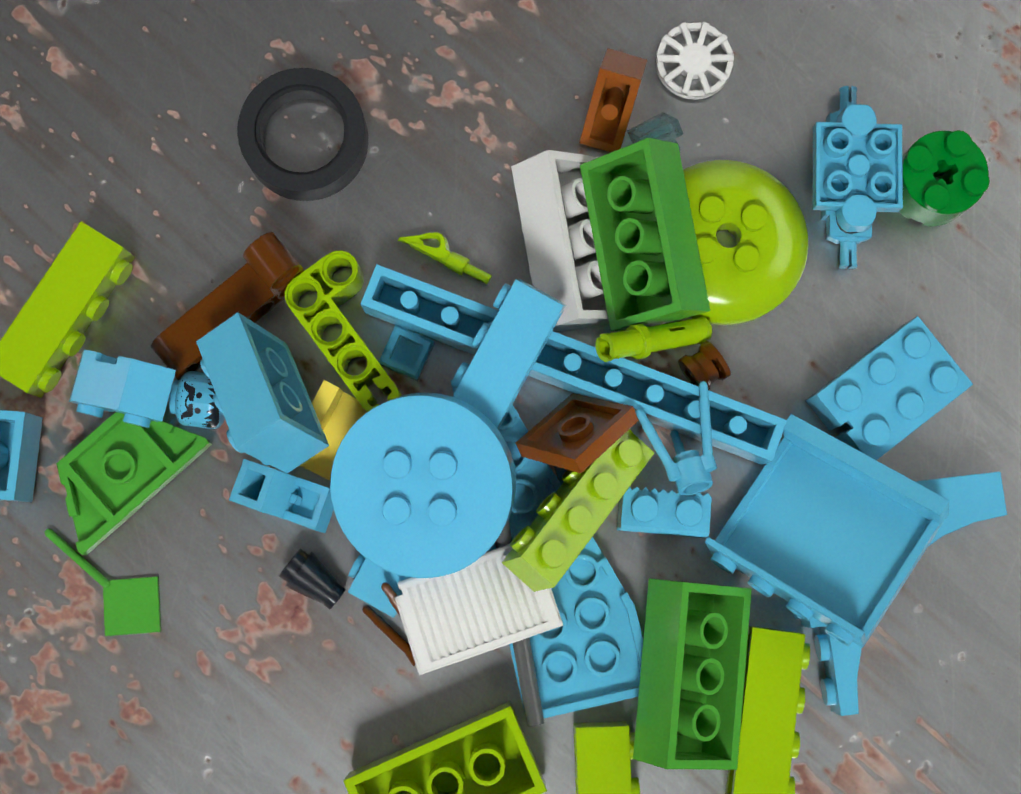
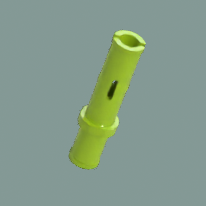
M696 317L694 319L649 327L643 324L630 325L626 331L600 334L595 343L598 357L604 362L625 357L643 359L648 357L651 352L702 344L711 339L712 326L705 317Z

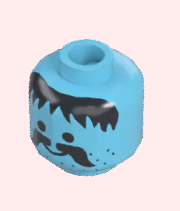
M188 371L180 380L173 382L169 397V409L172 414H176L180 424L190 427L218 429L225 421L224 415L214 403L213 395L216 393L211 380L204 372Z

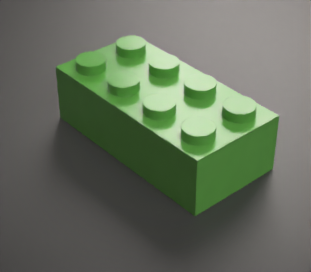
M646 138L581 164L580 170L610 331H626L630 325L643 324L647 327L709 312V300L678 143Z
M649 578L633 753L634 760L664 769L737 770L751 588Z

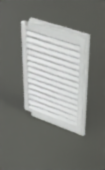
M510 544L486 552L476 562L455 573L434 578L411 577L398 582V588L402 591V595L394 598L419 675L563 626L552 589L533 592L501 563L512 550Z

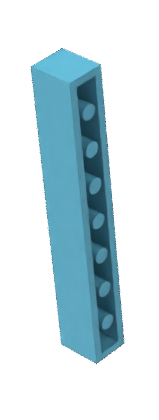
M515 279L512 286L507 283L503 285L493 304V307L499 310L491 326L485 322L483 323L472 343V346L478 349L470 365L465 362L460 365L451 382V385L457 388L453 397L481 411L492 421L498 430L566 307L565 303L521 279ZM360 553L348 576L354 579L348 593L394 618L398 613L383 592L381 585L384 582L389 583L394 592L399 596L402 595V591L398 588V582L411 577L384 570Z

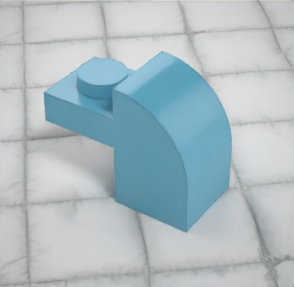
M243 459L229 501L322 533H326L334 510L331 488Z

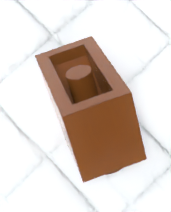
M607 48L599 69L579 143L608 152L621 149L647 59Z

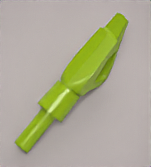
M430 232L415 236L399 237L398 239L399 242L408 244L413 249L444 264L445 267L460 276L466 273L487 285L492 278V275L469 264L470 259L453 251L451 252L447 238L441 233ZM437 239L440 244L437 248L424 245L422 240Z

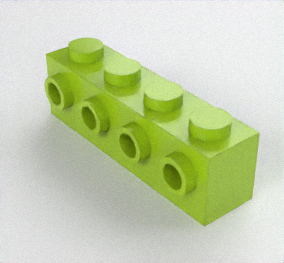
M629 429L582 473L567 470L562 476L563 484L556 493H551L536 510V513L539 515L530 526L524 527L515 536L510 544L512 550L501 563L533 592L555 587L654 455V452Z

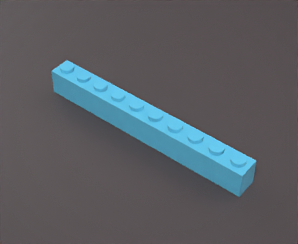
M378 264L375 266L360 303L365 314L394 325H399L412 332L473 355L478 350L472 346V343L484 322L491 326L499 311ZM552 331L528 376L572 393L633 406L635 412L637 409H642L651 423L669 430H676L682 435L702 442L699 386L625 358L604 362L598 357L596 347ZM708 390L712 446L761 465L772 462L787 420Z

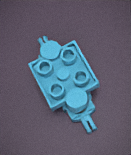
M843 86L839 88L840 110L829 113L826 122H816L813 126L812 210H821V220H826V240L840 244L839 268L846 269L848 267V269H856L858 267L857 244L868 241L872 237V224L876 218V213H898L903 208L902 124H877L873 109L868 105L857 104V87L851 86L849 89V86Z

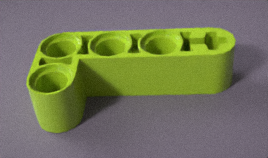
M343 250L333 251L292 279L286 287L285 300L288 307L366 412H369L376 406H379L377 399L367 388L374 382L381 392L388 396V401L402 395L338 308L362 289L364 275L355 257L349 252ZM341 267L352 268V274L346 281H333L332 277L337 269ZM310 291L317 293L316 302L308 308L298 306L299 299L304 293ZM332 324L342 326V333L338 339L329 342L323 340V332L328 326ZM356 357L366 358L367 367L363 373L355 376L347 373L348 364L352 359Z

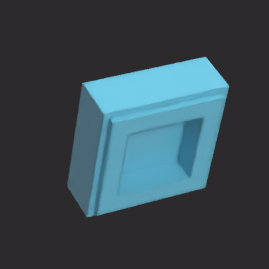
M395 325L379 363L383 367L418 382L435 345V341Z

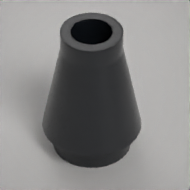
M301 548L279 574V577L287 582L285 587L323 604L329 610L337 603L346 590L336 581L313 552L307 554Z

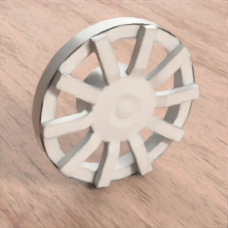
M685 21L671 29L662 38L656 53V70L663 85L675 95L686 99H704L714 95L725 86L733 70L734 54L728 37L706 22L686 23ZM689 31L700 32L697 43H693ZM681 33L686 42L684 47L673 39ZM706 34L716 39L708 46L703 45ZM667 44L680 53L679 55H663ZM719 45L722 46L725 54L711 55L712 50ZM726 62L725 72H721L712 66L711 63ZM663 63H677V68L667 74ZM707 72L720 79L711 87L706 78ZM679 74L686 77L683 88L672 81ZM692 79H699L703 90H689Z

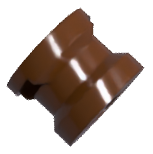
M709 341L702 343L698 347V352L694 355H685L678 360V364L689 383L699 386L701 381H705L708 384V390H710L711 383L714 381H723L731 375L725 359Z

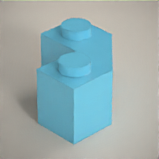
M84 349L81 354L69 402L78 404L76 412L102 418L104 411H115L125 414L123 422L149 428L151 421H163L176 370L122 356L114 358Z

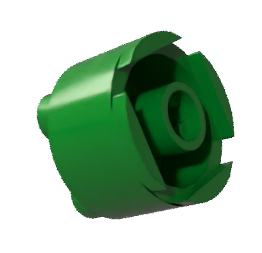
M960 130L931 132L919 138L902 155L903 208L899 212L907 219L912 218L923 223L922 225L935 227L952 222L978 202L989 187V171L983 152L972 141L969 134Z

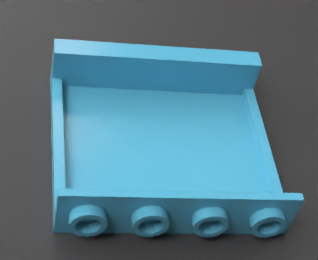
M790 414L783 431L784 438L777 447L773 461L764 466L717 538L713 540L708 537L705 544L713 555L710 560L729 574H733L735 570H738L750 578L747 583L759 593L769 598L773 593L788 601L786 608L796 616L808 622L814 617L828 626L825 632L838 642L849 646L853 641L863 648L949 515V500Z

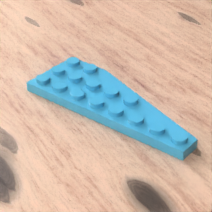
M452 386L453 395L457 389L454 386ZM512 405L499 431L509 447L516 473L515 500L509 517L513 540L524 527L532 524L539 515L536 513L539 505L551 493H556L561 483L549 464L521 456L516 442L528 430ZM592 537L557 585L551 588L563 626L530 637L544 718L639 696L643 637L636 607ZM495 543L488 551L496 549ZM511 643V644H509V646H510V651H511L512 660H513V664H514V669H515V673H516V678H517V682H518V687H519V691H520V696H521V700H522V694H521V688H520V683H519V677H518V671H517V666H516V660H515V654H514V649H513V643Z

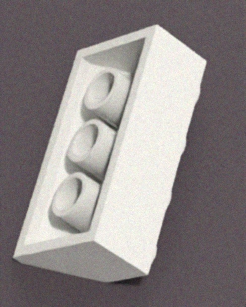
M546 150L511 166L532 285L566 304L553 331H572L607 325L609 320L580 170L581 164L599 157Z

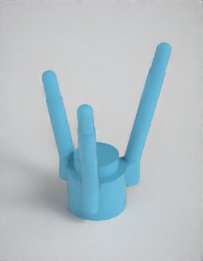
M705 381L699 383L702 456L699 455L697 450L685 451L679 433L676 430H672L670 436L676 452V456L672 460L645 412L642 409L636 410L638 420L662 461L669 481H675L679 494L684 496L697 494L709 489L713 485L710 472L717 469L712 449L708 384Z

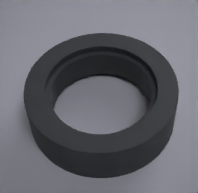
M293 68L275 73L264 79L252 90L240 111L237 136L242 155L257 179L266 188L279 196L296 201H314L327 198L349 185L364 164L368 151V130L361 106L348 86L329 73L312 68ZM298 99H314L328 104L340 115L344 123V138L336 156L323 167L309 172H293L278 166L268 157L264 145L265 129L272 115L283 105Z

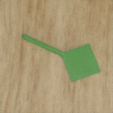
M52 529L45 530L44 534L103 587L105 636L161 632L159 577L108 580Z

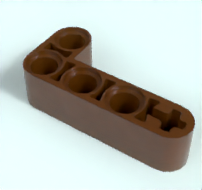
M268 232L252 242L243 253V258L247 262L243 267L153 340L151 348L167 368L176 370L175 377L177 380H180L186 372L197 371L201 368L200 360H202V356L196 343L197 340L236 313H240L256 323L285 299L287 285L292 279L305 271L273 232Z

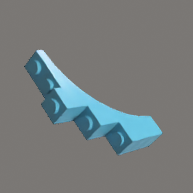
M1001 472L915 481L949 500V515L929 546L942 536L971 523L1007 515ZM793 613L795 619L801 620V626L808 628L819 627L820 634L815 635L814 644L818 660L824 661L826 679H821L820 687L825 706L830 705L831 712L840 716L859 714L857 676L862 647L853 641L849 646H846L825 632L828 626L816 618L812 617L808 622Z

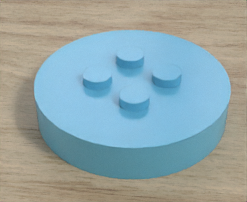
M414 393L394 398L376 406L364 414L349 429L333 461L330 482L331 499L342 531L350 543L366 559L394 574L413 578H434L452 574L468 567L492 547L503 531L513 509L516 493V473L513 458L505 439L492 421L481 411L452 396L438 393Z

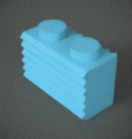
M629 487L618 503L617 530L699 538L709 537L712 497L709 493L684 496L680 495L679 492H674L673 489L666 492L664 489L657 491L655 488L648 490L645 487L640 490L638 487L633 489Z

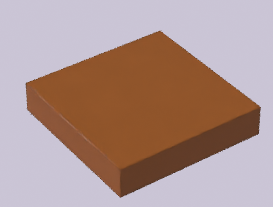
M572 393L516 442V445L522 457L582 473L639 420L633 406Z

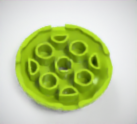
M712 160L684 169L683 172L710 306L709 312L690 318L705 317L709 320L710 324L735 325L758 319L780 305L791 294L802 276L808 256V232L804 215L787 187L773 175L759 167L734 160ZM728 230L734 236L737 245L732 248L722 246L716 238V233Z

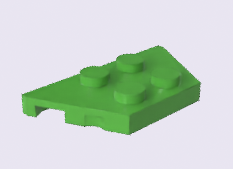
M115 412L56 463L61 484L64 485L67 492L65 501L69 517H73L79 541L75 542L77 551L81 555H88L212 445L211 441L163 421H151L150 427L145 428L123 422L125 415L123 413Z

